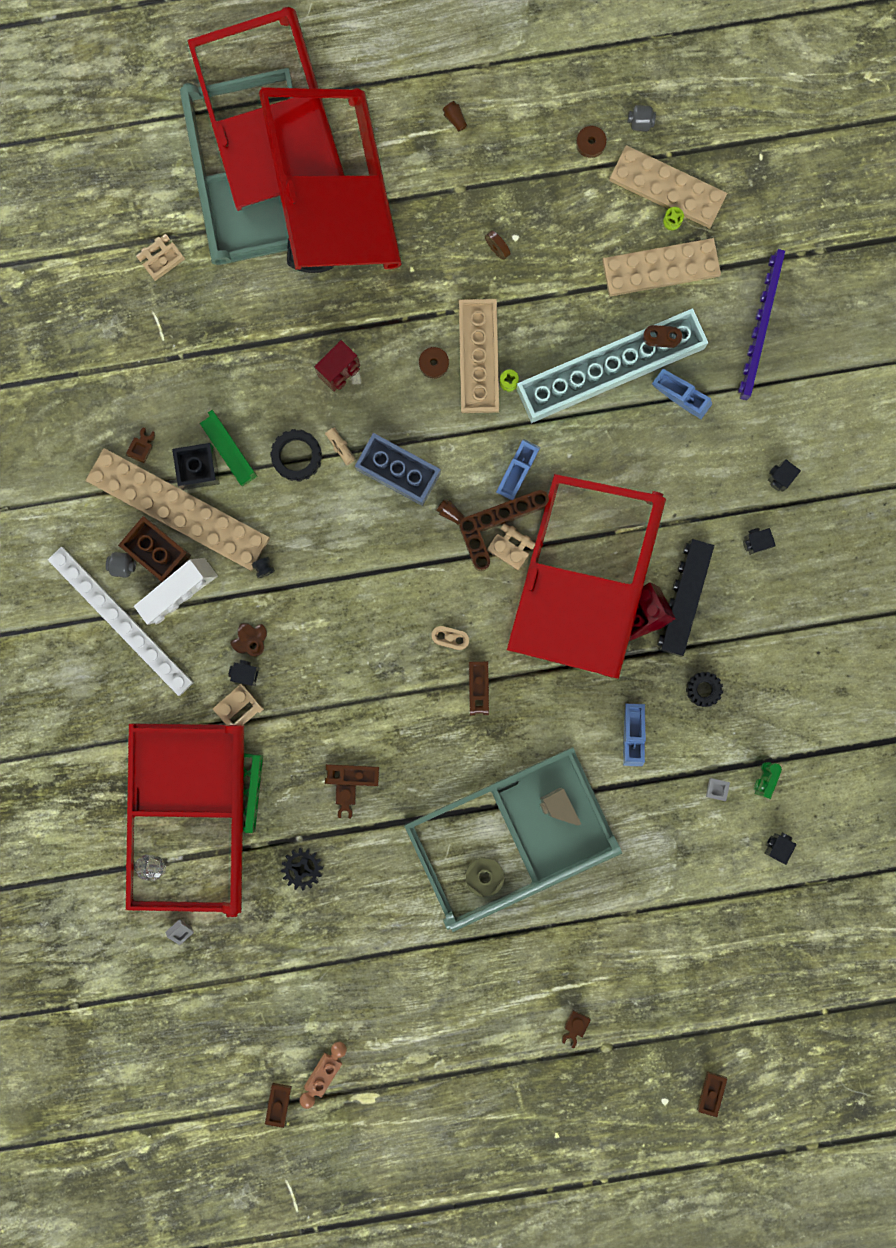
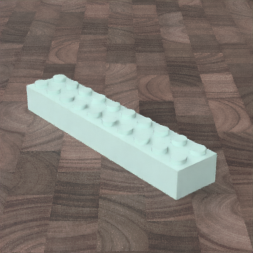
M693 308L655 324L658 326L676 327L682 332V340L674 348L647 345L643 340V333L645 331L643 329L517 383L516 390L531 423L705 349L708 341ZM655 332L650 333L652 337L657 336ZM670 334V338L675 339V334Z

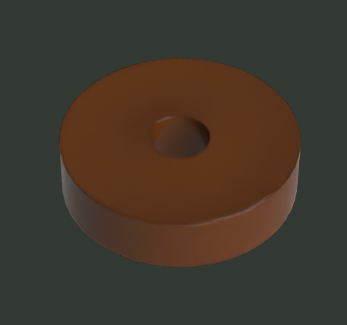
M584 127L577 136V150L584 157H598L605 149L606 135L599 127ZM593 140L594 143L590 144L588 141Z
M490 231L485 235L487 244L500 259L505 260L511 254L504 240L496 232Z
M438 347L425 349L419 357L421 372L426 377L432 379L442 377L449 368V358L446 352ZM432 360H436L438 362L434 366L431 365Z

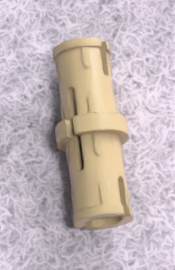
M335 427L325 433L334 446V451L338 452L345 465H349L356 460L347 446L348 443L346 440L343 441Z

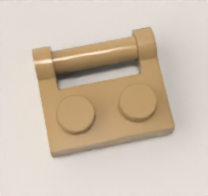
M240 684L218 703L213 710L226 725H244L255 714L261 713L264 708L243 684ZM251 703L253 707L233 723L231 718L247 704Z

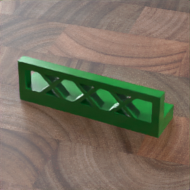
M211 410L208 412L210 417L199 424L239 484L244 486L258 476L216 413Z
M244 753V757L252 758V768L248 771L244 766V771L246 772L244 777L246 775L250 777V787L247 790L245 788L243 790V795L246 794L248 797V806L243 809V814L246 816V825L243 827V831L245 833L256 832L263 755Z

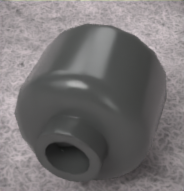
M635 105L633 111H629L628 123H631V128L634 131L648 132L651 127H654L656 112H653L651 106Z
M114 552L106 559V570L113 577L127 578L131 575V572H135L136 561H133V558L128 553Z

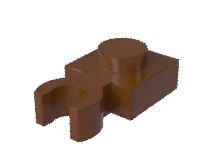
M144 427L140 430V439L134 437L126 452L128 457L145 463L153 448L149 442L155 439L154 431L151 432L150 436L144 435L146 433V428Z
M336 785V804L341 805L338 811V818H342V811H347L349 813L348 818H352L353 811L350 805L356 804V785Z
M572 1009L564 1027L569 1032L563 1035L562 1043L565 1044L566 1040L571 1038L573 1040L571 1048L574 1049L577 1045V1035L583 1038L591 1019Z

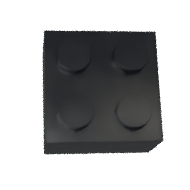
M211 443L172 449L177 485L180 489L187 490L220 484L215 448Z

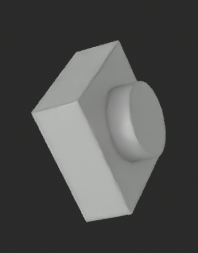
M709 778L706 797L726 801L730 782Z
M179 919L165 933L167 938L181 945L194 931L191 926Z

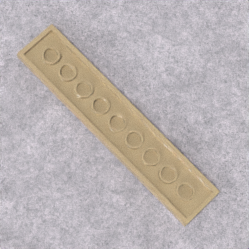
M105 448L85 480L250 571L254 569L251 564L259 560L270 540L268 536Z

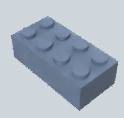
M375 433L372 434L355 465L356 470L421 506L424 505L441 474V469Z

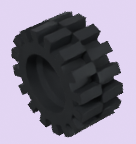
M710 672L697 673L687 682V696L697 706L709 707L718 703L717 701L721 699L723 684L720 683L721 680L715 674ZM702 682H707L711 685L712 691L707 697H702L698 693V685Z

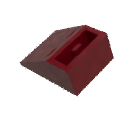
M651 582L643 586L629 641L661 629L676 619L661 588Z

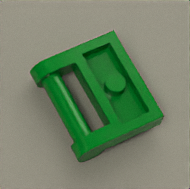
M764 762L761 765L763 772L761 778L757 779L754 785L756 790L754 794L771 799L782 772V767L779 764Z

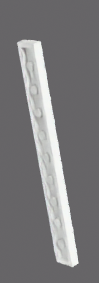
M60 547L48 559L63 577L178 696H181L194 683L64 547Z

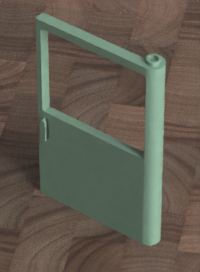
M289 68L207 85L209 97L281 81H287L288 88H293ZM192 83L184 84L180 88V95L212 264L222 265L287 251L289 235L280 196L242 207V210L238 211L226 172L211 176L206 175L193 106L195 100L203 99L204 96L201 87H197Z
M573 747L404 825L446 917L443 919L447 930L451 929L452 932L622 854L620 846L612 834ZM558 788H563L581 824L577 826L544 814L540 807L542 803L540 798ZM491 792L532 882L456 917L414 827Z

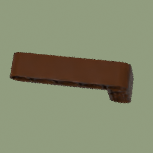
M538 490L467 516L461 520L460 532L472 564L477 571H485L490 565V557L480 532L544 509L549 501V496L545 491ZM542 496L545 499V503L539 505L535 502L534 498ZM523 502L526 504L527 509L519 511L516 505ZM506 509L509 512V516L502 518L499 515V511ZM489 516L491 523L483 524L481 518ZM471 522L474 528L471 531H466L463 528L464 523ZM472 540H478L480 547L472 549L469 543ZM478 558H485L487 561L486 566L479 567L476 564Z

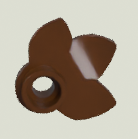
M241 623L238 628L239 638L232 640L231 646L240 654L248 653L253 657L259 656L264 651L263 642L267 637V630L263 624L258 625L254 629L247 623ZM254 644H257V647L255 649H252V646Z

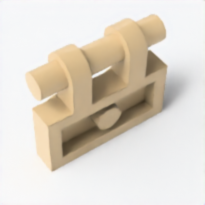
M167 234L161 238L157 237L154 239V243L147 248H142L141 252L136 255L140 262L145 258L148 259L142 265L154 281L185 260L173 242L168 246L165 245L170 241ZM159 248H161V251L158 252L156 255H154V256L151 255V254L154 253L156 250H158Z
M504 523L501 530L506 535L503 538L497 534L487 548V551L519 571L529 556L528 553L523 551L524 548L527 546L533 550L535 542L530 540L529 536H524L516 531L517 528L514 526L510 527ZM511 537L521 542L518 547L509 542Z

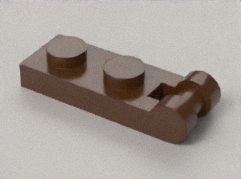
M488 661L469 662L470 716H475V714L489 715ZM475 700H483V706H475Z
M326 764L327 778H325V784L379 786V767ZM335 771H340V778H335Z

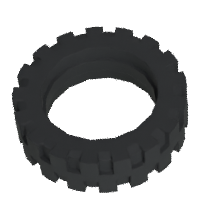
M291 429L289 432H283V435L278 436L271 447L270 457L274 468L283 478L290 481L300 482L311 478L310 476L315 475L317 469L321 466L322 452L318 441L312 434L304 430ZM295 440L307 443L312 450L311 462L306 468L299 471L288 469L281 461L282 449L287 443Z

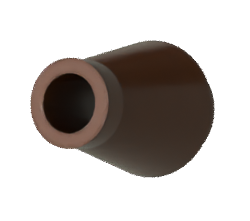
M455 101L442 109L445 118L458 132L468 126L459 104H456Z
M446 498L436 509L439 512L438 515L455 522L457 525L465 517L451 500L448 501Z

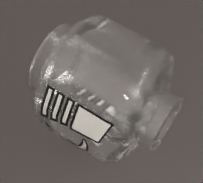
M145 854L135 863V873L142 880L157 881L164 875L166 866L159 856Z

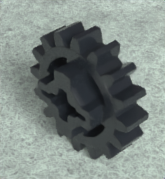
M300 847L298 853L294 849L292 850V856L289 854L285 856L288 861L282 862L285 868L281 869V872L286 873L283 880H289L288 886L293 883L295 890L301 886L302 891H304L306 885L311 889L313 887L312 882L316 884L319 882L316 877H322L323 874L319 870L323 869L324 866L319 865V862L322 860L321 858H315L317 852L310 854V848L304 852L303 848ZM302 856L299 862L292 861L294 858ZM310 859L314 863L315 868L311 867V864L309 862ZM303 864L305 865L304 869H306L307 871L300 873V869L298 867H300ZM290 870L294 872L295 879L292 877ZM312 876L310 880L302 882L304 877Z

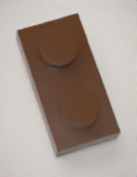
M707 1071L697 1107L698 1112L718 1117L727 1077Z
M272 1083L265 1125L284 1128L292 1086Z

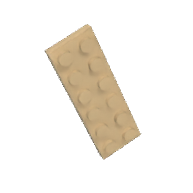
M627 145L609 179L610 182L667 209L678 207L683 211L684 217L709 229L727 195L726 192Z
M714 238L606 257L602 260L609 297L720 277L721 275Z
M497 299L459 300L461 413H498Z

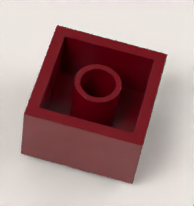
M342 340L314 366L318 377L333 392L343 388L346 380L350 376H355L360 370L358 356Z

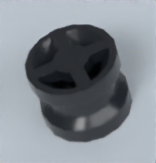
M269 557L259 559L251 564L257 571L256 576L258 579L275 572L274 567L270 565L271 560Z

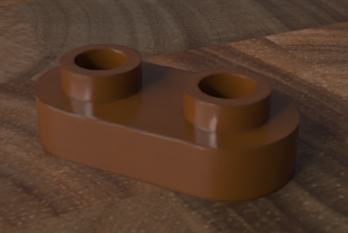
M651 325L645 329L643 340L649 346L674 348L680 344L682 332L676 327ZM655 332L657 336L652 337L650 333ZM670 334H675L676 338H670Z

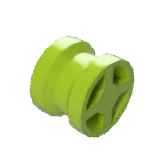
M678 207L669 208L663 219L665 228L671 231L678 229L684 219L683 211Z
M514 370L504 371L500 376L501 388L507 392H512L517 388V383L519 382L518 374Z

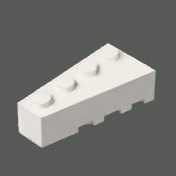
M205 558L190 559L134 605V607L147 625L153 623L157 625L165 619V615L178 609L180 604L190 599L196 592L218 577V575Z

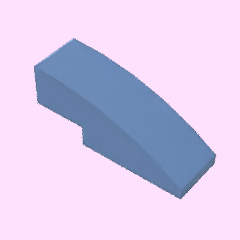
M665 369L661 370L652 383L666 397L699 419H702L712 406L710 397L695 390L693 385Z
M525 439L522 440L496 491L498 494L510 500L515 498L541 447Z
M625 704L623 766H643L645 763L646 741L645 704Z

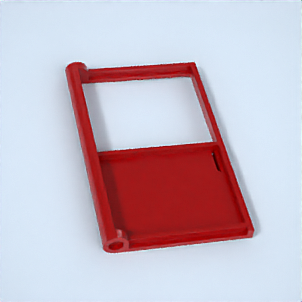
M284 7L279 11L187 40L231 193L238 211L242 210V207L280 196L263 110L258 108L216 121L196 47L279 20L281 25L291 26L309 89H319L296 10L291 7ZM293 97L270 105L283 171L286 176H345L322 98Z
M262 87L259 95L295 269L300 270L302 267L383 264L384 269L400 267L402 262L365 91L359 88L348 90ZM268 97L348 99L349 105L355 106L369 176H286L283 171Z
M554 474L548 495L549 501L545 506L507 650L619 679L666 503V498L663 497L664 494L656 491L650 494ZM559 484L638 499L653 505L631 584L538 563Z
M129 724L126 910L222 912L226 914V917H237L238 913L242 912L244 725ZM136 816L232 818L230 902L135 901L133 899L134 818Z

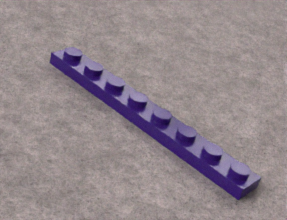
M778 249L769 259L768 266L771 269L770 273L766 274L764 284H767L766 290L762 291L760 297L762 306L761 309H758L755 320H758L757 327L753 328L751 338H754L747 351L749 361L745 363L743 368L745 378L744 381H741L738 392L741 393L740 399L747 401L752 394L785 250Z

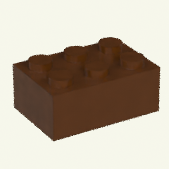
M144 516L118 545L161 582L171 576L191 557L190 553Z

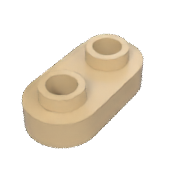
M438 626L432 631V640L437 645L455 650H464L469 645V637L463 631L444 626ZM441 632L445 634V638L442 640L438 639V634ZM458 637L463 638L462 644L456 643Z

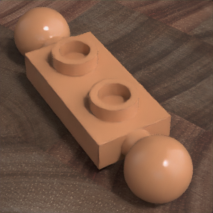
M334 1043L331 1047V1056L324 1053L304 1085L305 1090L308 1092L303 1093L300 1097V1105L303 1108L309 1109L313 1107L315 1095L321 1098L342 1066V1062L338 1058H342L346 1054L347 1048L344 1043Z

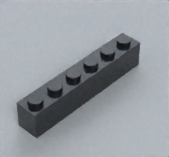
M695 539L685 543L683 554H685L684 561H680L678 566V572H680L679 579H675L672 588L675 593L668 602L676 619L664 626L663 635L660 634L657 641L658 651L679 657L684 656L715 545Z

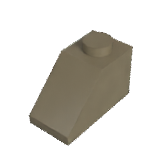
M558 788L540 798L542 802L540 807L544 814L577 826L581 824L563 788Z

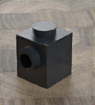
M785 459L779 466L775 465L769 472L771 476L768 481L771 483L772 488L783 492L791 485L801 470Z
M760 528L748 531L749 534L744 537L743 541L744 548L749 552V555L776 546L770 528L761 531Z
M240 660V663L234 662V665L230 666L228 677H231V682L256 686L259 667L251 666L249 661Z
M783 832L781 835L774 833L766 843L768 847L764 854L787 865L797 844L792 842L793 838Z

